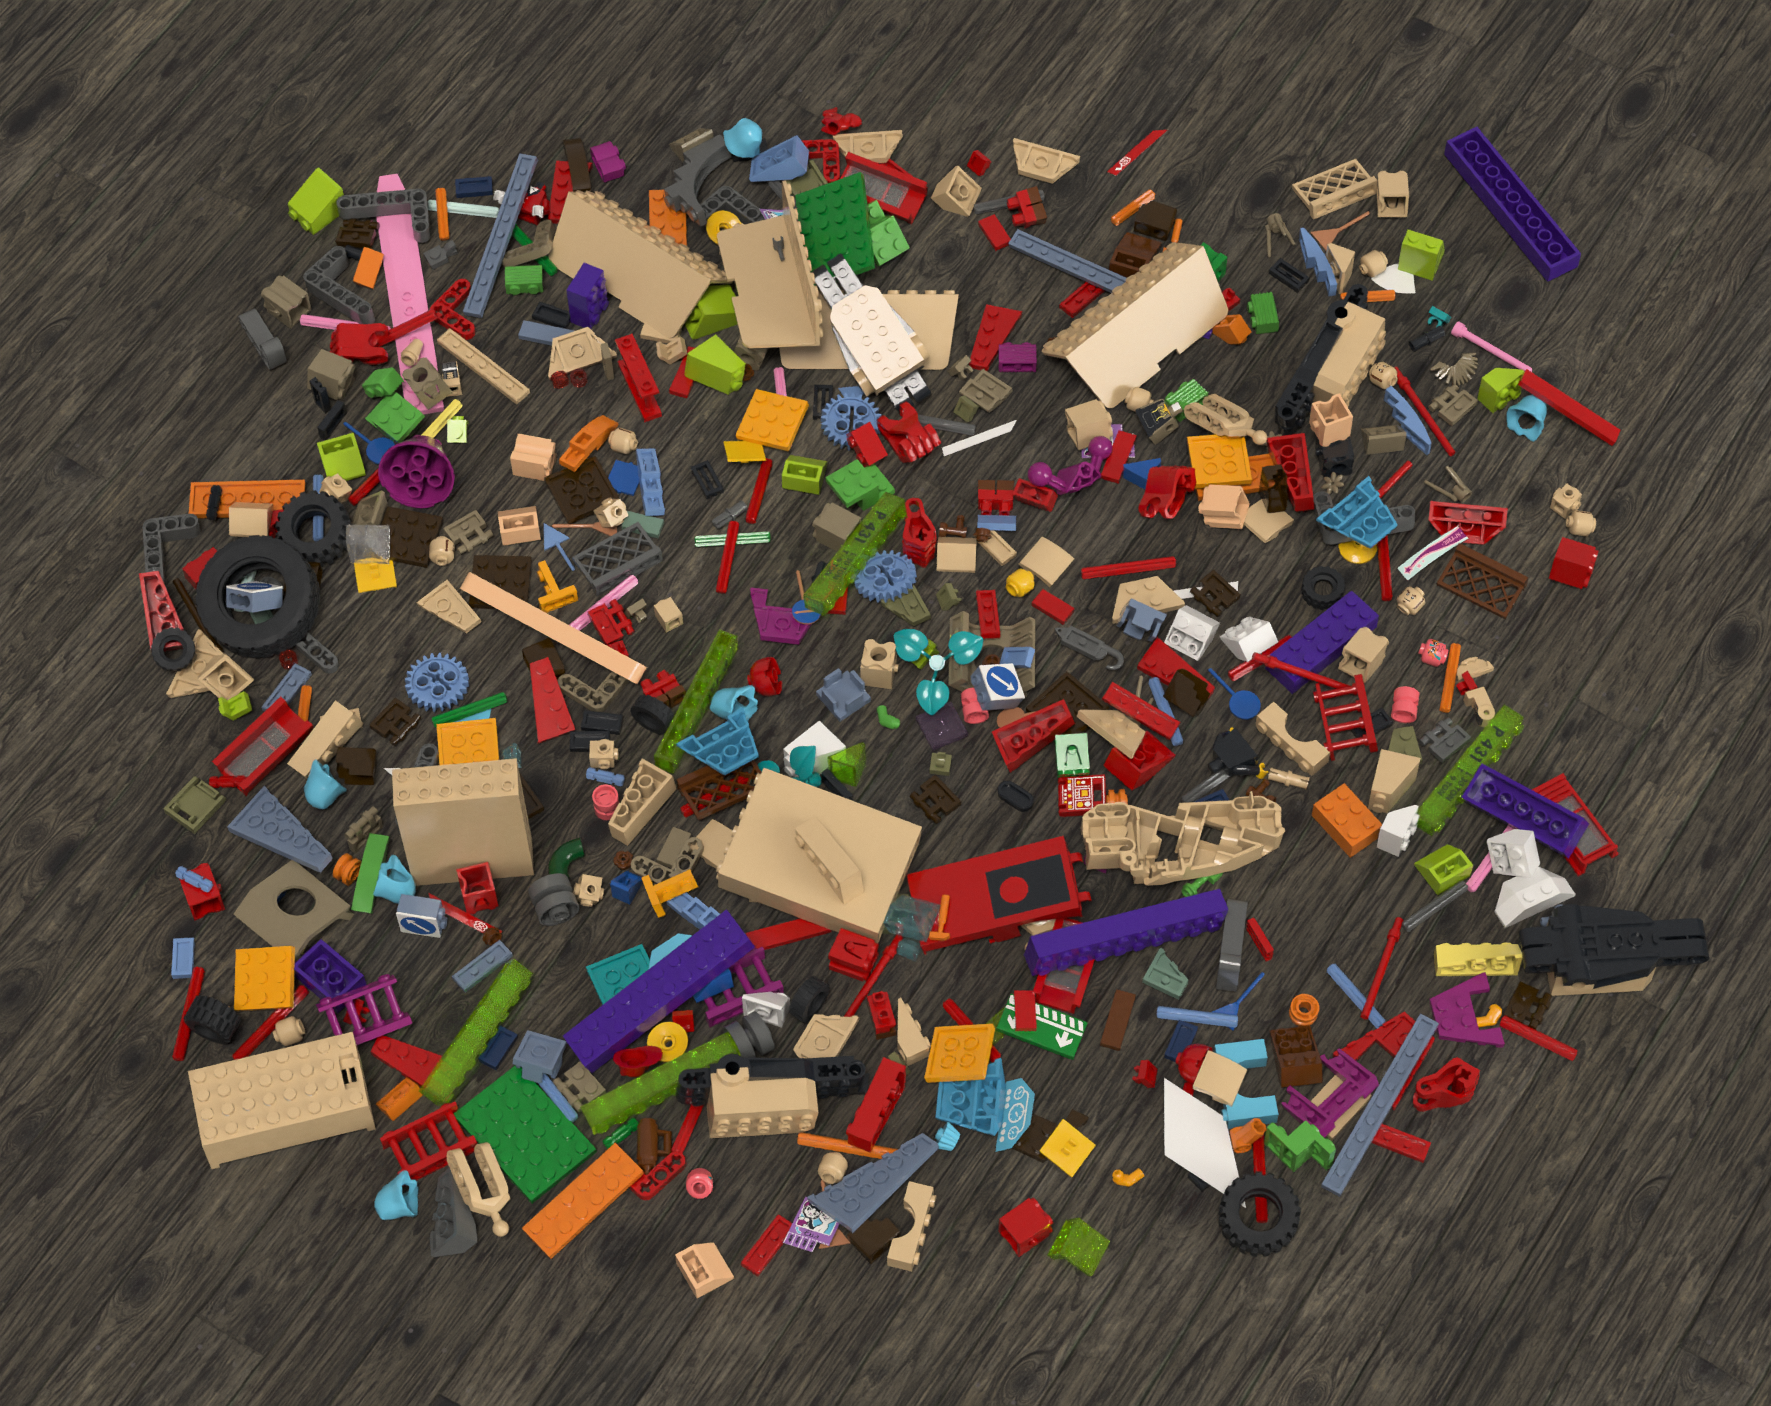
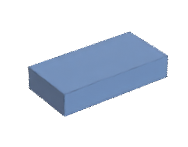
M978 515L977 528L1016 531V516Z
M1004 647L1000 664L1013 663L1014 668H1030L1035 649L1031 647Z
M194 938L173 939L171 974L173 979L191 978L194 968Z

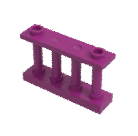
M763 947L752 949L729 967L731 973H736L746 994L779 992L784 994L781 981H772L761 961L765 959ZM752 964L755 965L764 983V987L757 990L752 988L743 968ZM729 988L722 991L727 999V1003L721 1006H716L712 997L704 999L709 1009L705 1012L709 1028L742 1014L743 996L739 998L734 997Z
M382 975L378 977V981L334 998L325 997L319 1001V1004H316L319 1012L325 1010L334 1036L343 1033L333 1007L345 1003L354 1027L353 1034L357 1045L412 1024L408 1012L404 1013L400 1010L391 984L397 982L394 975ZM384 988L393 1012L392 1018L385 1021L381 1019L372 995L373 991ZM363 995L374 1021L373 1025L367 1028L362 1027L352 1001Z

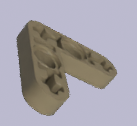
M544 220L537 225L533 243L505 252L502 260L503 267L516 266L547 255L551 251L555 233L552 221Z
M611 671L596 690L570 674L561 675L558 679V684L561 692L591 711L603 712L630 680L622 676L618 679V674ZM568 682H570V686H569V685L563 686V683H568ZM607 686L615 687V690L611 693L604 691ZM580 690H585L588 692V694L585 697H579L577 695V693ZM594 701L597 702V703H598L599 701H601L602 704H601V705H600V704H597V705L595 706Z
M696 837L687 839L671 869L644 856L633 858L631 868L641 877L646 876L648 873L652 882L658 884L665 881L667 877H674L689 869L693 872L703 853L704 845ZM695 843H697V846L699 847L698 850L694 849L692 851L690 845H695ZM685 853H688L689 855L691 853L694 859H692L688 855H685ZM683 860L690 861V867L686 870L680 869V862ZM643 861V864L650 869L649 871L644 868L638 870L636 864ZM656 869L663 870V876L660 879L653 878V872Z

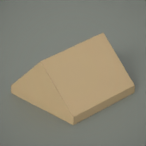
M1329 243L1327 244L1326 258L1333 270L1337 282V291L1341 294L1352 274L1355 251Z
M234 502L229 507V535L235 537L268 536L273 504Z
M938 537L937 571L975 573L976 538Z
M226 654L213 656L198 676V680L218 698L223 697L227 700L238 695L254 681L247 672Z

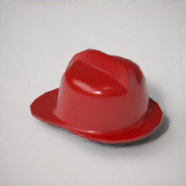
M656 1046L623 1049L613 1055V1061L619 1066L622 1076L639 1077L645 1073L650 1065H654L661 1060L663 1052Z

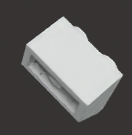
M1186 605L1178 610L1164 643L1198 661L1212 642L1220 622Z
M1252 617L1242 619L1239 625L1228 628L1220 636L1224 644L1238 659L1247 662L1252 659L1254 652L1261 654L1278 643L1270 622Z
M1412 805L1389 812L1380 828L1377 848L1398 857L1402 850L1406 851L1410 842L1409 838L1411 835H1414L1418 826L1417 822L1420 815L1417 812L1419 806Z
M1513 829L1487 840L1494 874L1531 878L1540 865L1534 831Z

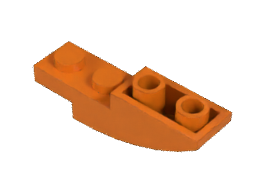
M604 415L595 418L569 441L570 447L560 457L559 464L575 472L593 450L597 451L602 446L610 433L619 424Z

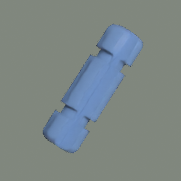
M591 767L586 772L587 779H597L596 781L615 783L617 786H623L625 776L622 774L614 775L613 772L600 769L596 771V768Z
M179 866L175 872L176 877L182 880L185 879V882L197 888L201 887V890L209 892L213 887L212 881L203 879L202 876L191 870L187 871V868Z

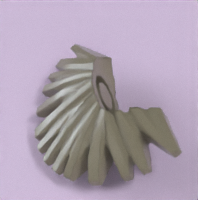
M1462 353L1460 360L1454 366L1449 367V365L1439 361L1430 370H1440L1435 375V377L1440 376L1439 380L1447 376L1445 384H1448L1451 379L1452 384L1460 386V383L1464 385V382L1468 383V380L1472 379L1469 374L1475 375L1472 369H1477L1475 365H1478L1476 362L1478 359L1473 357L1476 353Z

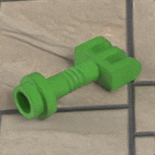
M1223 873L1198 878L1192 884L1186 883L1181 890L1183 896L1196 895L1197 889L1207 880L1214 884Z

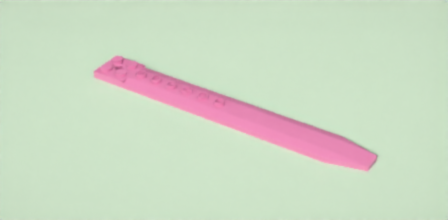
M398 174L379 176L377 192L405 190ZM411 213L376 217L377 222L380 223L378 231L381 251L384 254L383 264L393 328L428 311L418 242L414 239ZM430 323L395 339L402 378L403 371L413 366H407L401 361V352L413 339H419L423 342L419 359L427 357L438 371ZM404 379L402 388L405 400L423 414L444 411L443 400L428 410Z

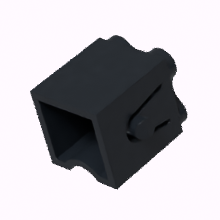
M1350 436L1346 440L1330 443L1327 447L1321 446L1318 437H1316L1315 455L1318 458L1321 475L1330 478L1332 472H1335L1336 475L1344 476L1352 474L1354 452Z

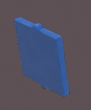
M615 461L608 477L609 481L618 494L624 493L634 496L640 484L637 465H633L632 462Z

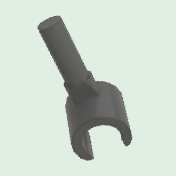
M780 236V241H775L773 238V248L778 251L780 260L784 261L783 237Z

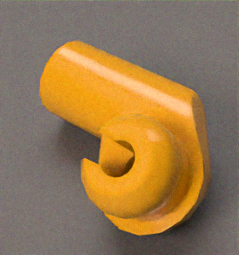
M1492 1004L1486 1016L1476 1017L1478 1027L1495 1025L1502 1015L1501 1007L1497 1004Z
M1139 1168L1129 1175L1124 1174L1121 1170H1115L1112 1173V1177L1117 1185L1130 1187L1142 1179L1144 1174Z

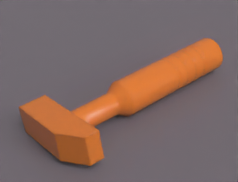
M1181 219L1175 220L1171 238L1172 243H1178L1183 222Z
M942 895L938 917V932L930 931V940L945 941L950 939V933H943L944 924L947 919L949 895Z

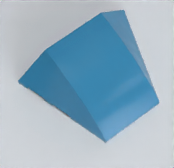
M1369 476L1359 483L1355 490L1332 509L1329 508L1316 519V521L1367 548H1372L1397 527L1395 519L1388 507L1381 501L1378 490L1374 489Z
M744 708L728 715L727 722L697 738L691 735L676 743L677 747L722 775H726L759 757Z
M1002 1059L994 1060L995 1062L988 1064L985 1080L939 1082L935 1118L995 1136L1003 1124L1006 1085Z

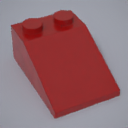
M1145 731L1144 738L1132 759L1114 747L1103 766L1122 781L1126 787L1134 790L1145 784L1174 759L1176 755L1149 731Z

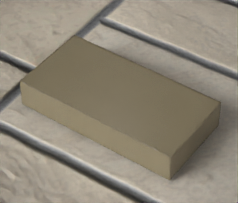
M603 343L600 345L606 379L611 380L614 379L612 357L608 343Z
M673 827L656 859L657 863L672 868L685 842L692 837L691 833Z

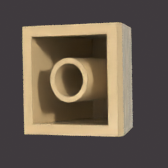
M1381 749L1368 809L1376 813H1388L1416 781L1421 758Z

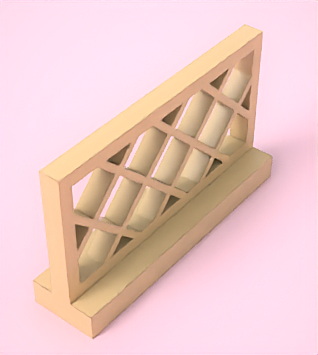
M1354 159L1292 184V189L1310 210V216L1314 220L1377 193L1378 180L1374 176L1370 177L1360 163ZM1354 166L1357 169L1356 172L1347 170ZM1334 174H1340L1341 178H1335L1331 176ZM1351 176L1354 177L1353 181L1344 179V177ZM1357 178L1365 179V180L1360 181V182H1357V181H1356ZM1319 180L1326 181L1324 185L1315 183ZM1333 182L1338 183L1337 187L1328 186V183ZM1341 184L1349 185L1346 188H1340ZM1309 187V191H1303L1299 188ZM1313 188L1322 190L1321 194L1312 192ZM1325 191L1333 192V193L1328 194V195H1325V194H1324ZM1309 197L1317 198L1311 202L1309 201Z

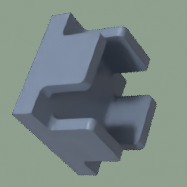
M1131 598L1122 608L1116 626L1121 627L1125 619H1127L1128 621L1123 633L1137 640L1142 639L1145 631L1152 630L1148 641L1152 642L1156 638L1167 614Z
M839 668L824 678V686L816 691L817 697L839 722L871 702V697L865 691L864 681L854 670L850 673L846 671L842 674Z
M527 1030L513 1057V1064L516 1065V1068L520 1069L522 1067L523 1079L542 1083L543 1073L549 1074L551 1078L555 1079L562 1066V1055L566 1048V1041Z

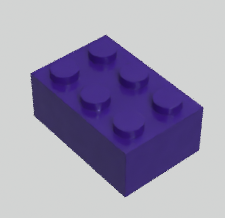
M583 263L566 291L571 323L583 328L589 327L592 329L594 324L598 323L602 311L607 309L609 301L607 300L604 270Z
M322 939L294 964L295 978L320 999L325 997L334 998L366 985L364 975ZM345 1003L333 1007L334 1011L338 1014L346 1007Z

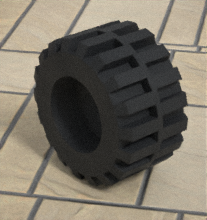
M202 995L195 997L183 1018L186 1025L193 1032L209 1041L220 1044H228L241 1022L240 1016L230 1006L215 998Z

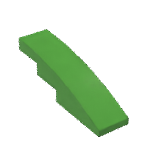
M369 833L354 892L352 911L373 913L375 902L373 893L378 881L380 866L386 861L390 836Z

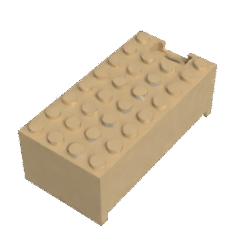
M353 1032L188 1071L202 1147L211 1169L219 1168L221 1163L365 1128H367V1131L376 1130L361 1058ZM350 1068L355 1069L356 1082L351 1080ZM341 1070H346L348 1084H344Z

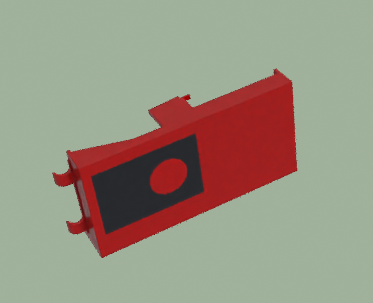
M1064 836L907 874L920 946L924 954L926 955L927 951L992 935L993 939H989V943L1005 941L1021 936L1018 926L1036 921L1077 916L1083 917L1081 902H1091L1092 899L1089 892L1078 893L1072 865L1077 861L1083 862L1082 854L1079 852L1070 854ZM942 895H949L950 900L943 933H950V939L945 941L930 940V931L938 932V917Z

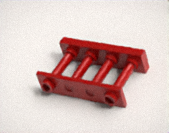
M633 334L615 339V343L623 358L617 361L618 367L644 423L662 417V412L654 395L659 393V389Z
M1362 674L1354 675L1356 683L1343 688L1321 692L1320 684H1315L1317 691L1313 692L1315 703L1320 704L1327 738L1324 747L1330 752L1331 761L1335 760V750L1365 744V746H1369L1370 753L1378 751ZM1352 693L1359 696V700H1355L1356 703L1324 708V699ZM1356 710L1358 712L1362 711L1363 717H1359V720L1328 726L1327 716ZM1360 727L1366 730V734H1363V737L1335 743L1331 742V733Z
M456 1102L446 1103L440 1109L395 1131H388L380 1138L383 1149L391 1147L402 1169L397 1172L398 1174L406 1170L409 1173L410 1179L417 1181L447 1166V1152L449 1150L460 1148L465 1157L474 1153L477 1141L474 1135L466 1137L454 1115L458 1110ZM446 1119L458 1139V1142L452 1146L446 1145L436 1124ZM427 1128L439 1148V1152L431 1156L427 1154L417 1133ZM407 1138H410L420 1157V1161L413 1165L407 1162L398 1144Z

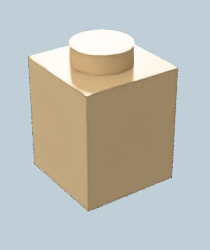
M671 597L666 600H660L654 605L655 617L666 633L683 624L682 613Z

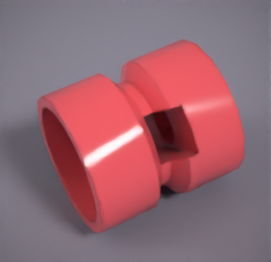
M1403 686L1394 690V703L1391 711L1392 719L1400 723H1411L1416 720L1420 695L1416 689Z
M974 687L962 691L961 703L964 721L969 724H979L989 718L988 710L982 711Z
M604 784L598 786L593 791L592 798L597 817L602 820H610L619 804V798L615 787Z

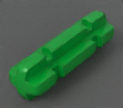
M635 1118L629 1119L626 1125L623 1124L612 1132V1136H607L603 1139L602 1142L606 1149H609L614 1143L619 1144L631 1134V1131L637 1130L638 1121Z

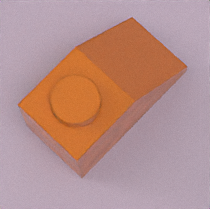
M1240 314L1227 315L1212 328V333L1228 344H1242L1252 332Z

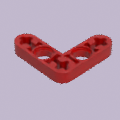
M831 139L802 140L807 148H817L815 152L809 151L808 159L823 158V174L827 183L839 180L838 143ZM831 160L836 162L833 166H829L826 163ZM830 172H833L834 179H830Z
M458 279L430 307V310L434 309L435 312H438V318L434 320L446 329L451 328L462 338L469 340L475 336L474 324L454 310L469 296L471 285L466 279ZM449 297L456 299L452 303L446 302V299ZM452 318L458 320L455 324L448 323V320Z
M677 1151L670 1153L648 1175L643 1174L635 1181L629 1189L640 1199L650 1200L684 1170L686 1166L685 1156ZM675 1159L677 1161L680 1159V1165H673L672 1160ZM663 1171L667 1174V1177L664 1180H657L655 1178L656 1173ZM642 1187H649L650 1192L647 1193L646 1191H644L642 1193Z

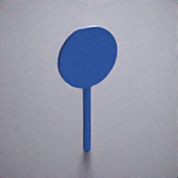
M344 422L347 428L368 443L366 449L367 457L375 464H380L384 453L395 445L388 438H376L370 441L350 424Z
M1211 668L1208 669L1232 695L1229 701V708L1234 716L1247 720L1254 718L1259 713L1261 704L1259 698L1254 693L1245 690L1235 693Z

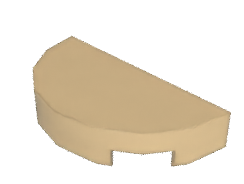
M1478 657L1467 658L1461 662L1457 669V682L1464 681L1461 674L1469 671L1471 677L1475 678L1492 672L1494 667L1489 661L1486 662L1478 659Z

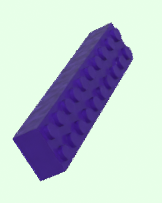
M1478 127L1472 128L1446 142L1444 155L1547 282L1578 267L1581 256L1579 250Z
M1216 889L1030 936L1024 956L1031 975L1039 974L1043 976L1053 970L1058 969L1062 971L1069 968V966L1085 965L1093 959L1102 961L1108 956H1121L1128 951L1134 950L1136 952L1148 946L1157 947L1167 941L1176 942L1183 937H1196L1207 931L1215 932L1220 929L1228 912V907L1221 890Z
M726 909L564 1034L563 1037L584 1067L593 1073L613 1058L617 1051L626 1048L754 949L755 945Z

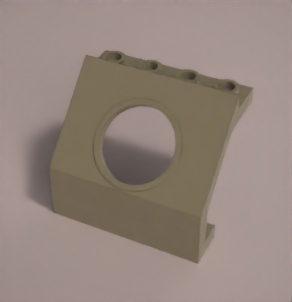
M962 611L950 617L949 640L953 634L960 631L980 636L979 625L969 622V613ZM1028 617L1011 626H1000V638L983 639L982 649L987 647H998L1003 650L1004 647H1031L1035 649V619ZM1035 653L1030 668H1015L1025 697H1027V691L1035 687ZM954 655L949 658V686L961 692L974 687L970 677L977 669L974 660L971 663L961 665L956 663Z
M291 860L253 887L241 902L234 915L272 947H295L296 963L303 956L301 954L314 936L337 919L350 921L354 913L349 910L350 905L300 864ZM288 889H302L313 896L315 906L307 914L290 915L279 908L277 904L278 896Z

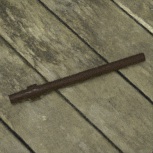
M179 578L174 579L173 584L199 629L224 654L221 645L217 644L201 623L196 606Z

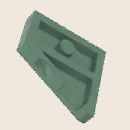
M1160 948L1142 983L1179 1000L1188 985V979L1178 970L1177 965L1169 960L1165 955V951Z

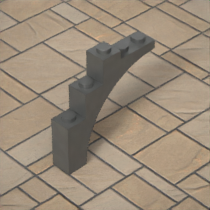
M720 134L684 152V166L673 171L675 179H673L674 184L664 189L666 205L675 212L682 210L684 213L686 212L693 222L695 221L700 227L707 224L704 209L697 201L699 188L712 170L732 157L731 152L728 151L725 145L724 138Z

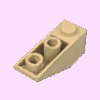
M899 998L898 1051L906 1065L910 1066L929 1057L931 1045L928 1038L922 1036L919 1022L913 1020L911 1016L912 1011L908 1003L904 1004L903 1000Z

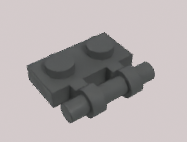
M1449 717L1436 723V727L1431 731H1426L1419 740L1422 746H1425L1427 743L1432 744L1429 746L1428 751L1441 763H1444L1471 741V736L1458 724L1453 728L1450 727L1453 722ZM1440 733H1444L1441 738L1437 737Z

